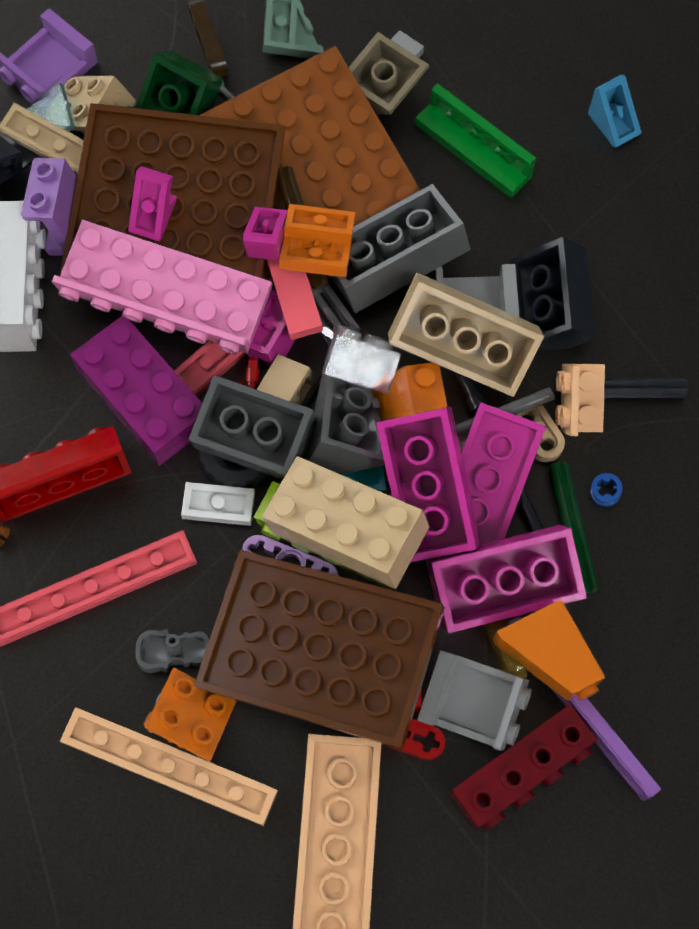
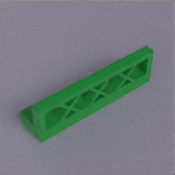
M438 83L431 89L430 104L415 118V125L512 198L532 177L536 157Z

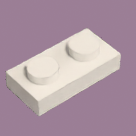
M186 482L181 512L182 519L251 526L255 489Z

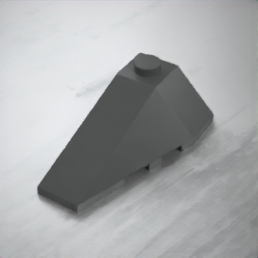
M331 337L329 340L314 410L316 420L308 439L306 460L338 474L385 465L376 422H381L378 414L380 404L378 398L373 397L370 386L372 377L362 346Z

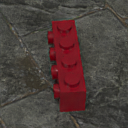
M569 704L450 792V795L475 830L484 825L488 831L506 818L501 812L513 803L518 809L532 799L535 795L531 789L539 783L543 782L548 787L563 776L564 773L560 768L570 760L576 766L590 756L593 752L589 746L596 742L597 739L571 704Z

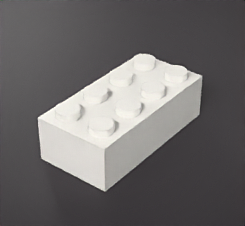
M0 201V352L36 351L37 339L42 338L41 319H38V309L43 308L44 296L43 290L39 289V279H44L45 264L44 260L40 259L41 249H45L46 233L44 229H40V221H26L22 218L21 212L24 201Z

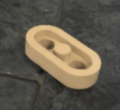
M540 405L518 414L517 416L520 417L529 415L532 417L533 422L546 426L540 444L543 442L549 443L552 449L546 451L539 445L535 459L541 462H552L558 459L564 449L565 439L544 406Z

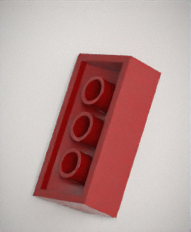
M114 426L95 428L88 433V436L77 440L67 439L61 441L55 448L43 453L39 451L29 453L23 457L22 461L11 465L1 464L0 521L2 523L131 474L130 466Z

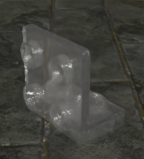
M335 323L333 329L323 326L324 331L322 333L331 338L332 342L322 373L389 393L401 357L400 353L392 350L393 345L383 338L365 333L363 339L361 338V333Z

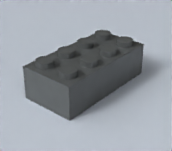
M431 184L354 226L346 278L330 277L354 313H357L411 283L416 272L426 275L471 250L464 223L437 188Z

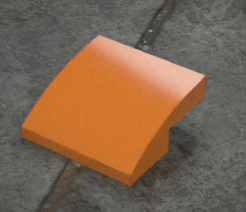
M289 204L279 258V269L346 278L356 212Z

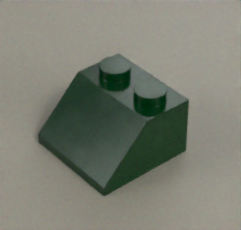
M172 50L153 54L135 108L201 115L213 109L224 79Z

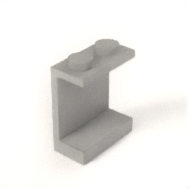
M502 264L500 275L491 277L443 278L442 266L435 269L433 280L519 317L515 264Z

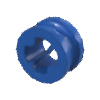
M603 473L593 480L590 493L595 503L607 507L618 502L623 487L617 476L611 473ZM601 483L607 486L610 483L613 485L612 493H615V495L611 496L608 493L604 496L600 495L601 487L598 485Z

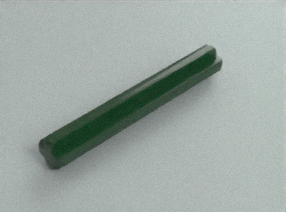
M564 461L557 462L551 465L549 471L562 525L572 530L586 595L592 594L598 590V584L569 464Z

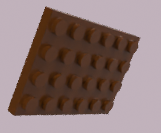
M240 550L194 687L403 750L445 606L435 601Z

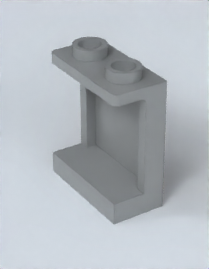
M440 650L417 721L442 727L491 745L500 751L507 750L508 744L512 746L515 744L519 733L520 725L516 723L519 710H525L530 700L531 689L527 688L529 680Z

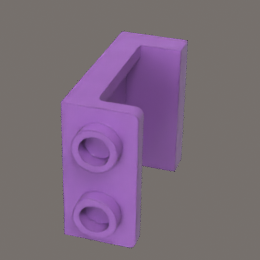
M50 8L40 16L43 28L9 58L0 53V77L8 85H16L27 101L32 104L36 102L43 109L49 107L60 97L63 87L69 79L75 76H83L98 63L93 43Z
M34 158L21 216L26 221L43 222L48 229L44 250L50 256H63L77 176L65 158Z

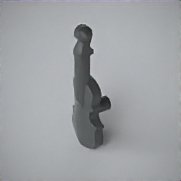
M168 629L163 631L147 630L138 637L136 642L138 666L147 673L168 672L169 668L173 665L201 667L209 638L204 632L200 631L191 634L184 632L183 635L177 636L169 634Z

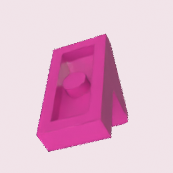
M142 166L136 171L128 232L156 241L162 239L177 200V196L170 194L173 176Z

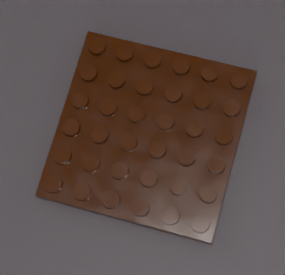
M90 103L60 275L81 221L85 220L263 279L266 259L247 256L243 234L254 207L274 209L278 171L281 164L286 132L285 125ZM141 166L173 176L170 194L177 196V200L160 241L128 232L136 171Z

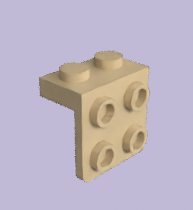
M75 76L65 83L63 92L56 104L50 109L47 120L64 130L81 131L85 135L90 103L128 107L129 105L133 107L136 100L115 76Z

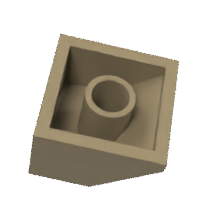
M379 32L349 66L351 73L374 112L382 115H391L429 68L428 63Z

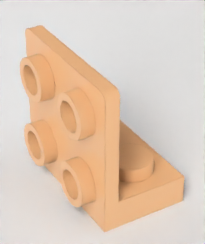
M562 363V371H557L556 390L561 391V405H556L555 423L556 425H561L560 431L569 436H578V432H603L605 364Z

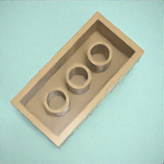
M417 272L388 332L389 344L512 397L515 396L544 338L539 326Z
M298 456L295 458L262 515L263 520L272 533L394 589L397 588L429 529V524L422 509Z

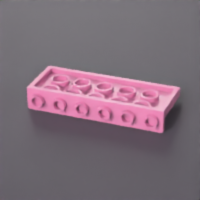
M85 220L81 221L60 277L54 275L52 283L59 291V295L68 300L78 302L79 298L91 301L90 305L101 311L110 312L112 308L123 312L122 316L131 321L141 323L142 319L154 322V327L164 332L173 333L175 329L187 333L186 337L194 342L205 344L206 340L217 343L219 344V349L230 354H237L238 351L248 354L273 286L271 281Z

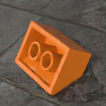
M433 362L404 366L370 385L373 397L378 398L380 409L378 410L380 421L447 407L440 366ZM385 467L386 478L388 480L387 471Z

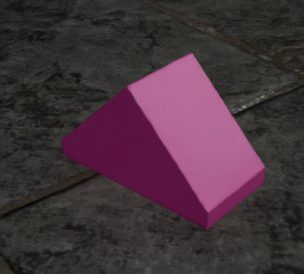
M254 207L243 234V242L248 257L279 261L288 210Z

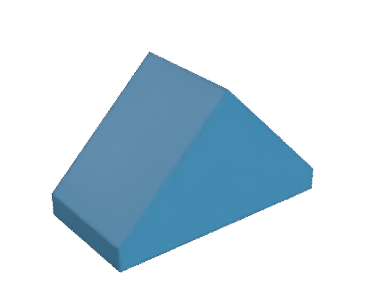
M621 74L595 88L588 114L613 147H618L640 135L642 132L625 75Z

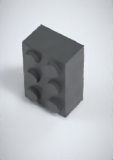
M214 375L188 441L195 449L283 480L297 456L302 457L316 417L313 409Z

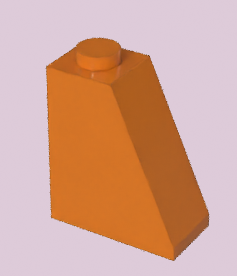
M562 600L498 630L493 638L498 648L566 701L575 696L578 697L579 701H582L599 691L597 685L605 678Z

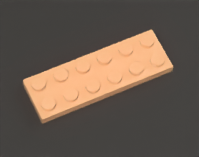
M308 734L293 929H369L381 743L365 738Z

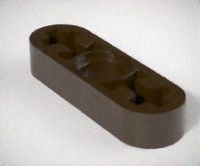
M204 0L187 1L189 16L209 71L219 77L228 76L226 61Z

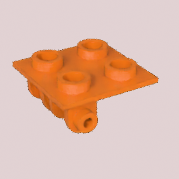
M173 667L152 712L148 714L144 721V728L148 729L150 733L154 732L167 739L169 743L173 742L178 748H184L195 754L196 757L210 762L236 700L194 687L195 678Z

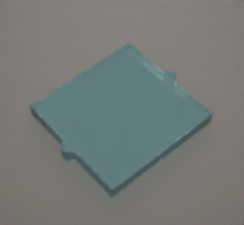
M61 83L54 86L27 109L68 132L75 127L70 110L72 104L68 102L64 85Z

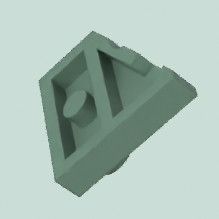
M266 0L263 52L308 59L323 52L322 45L317 44L312 34L313 27L310 20L304 15V8L300 0Z

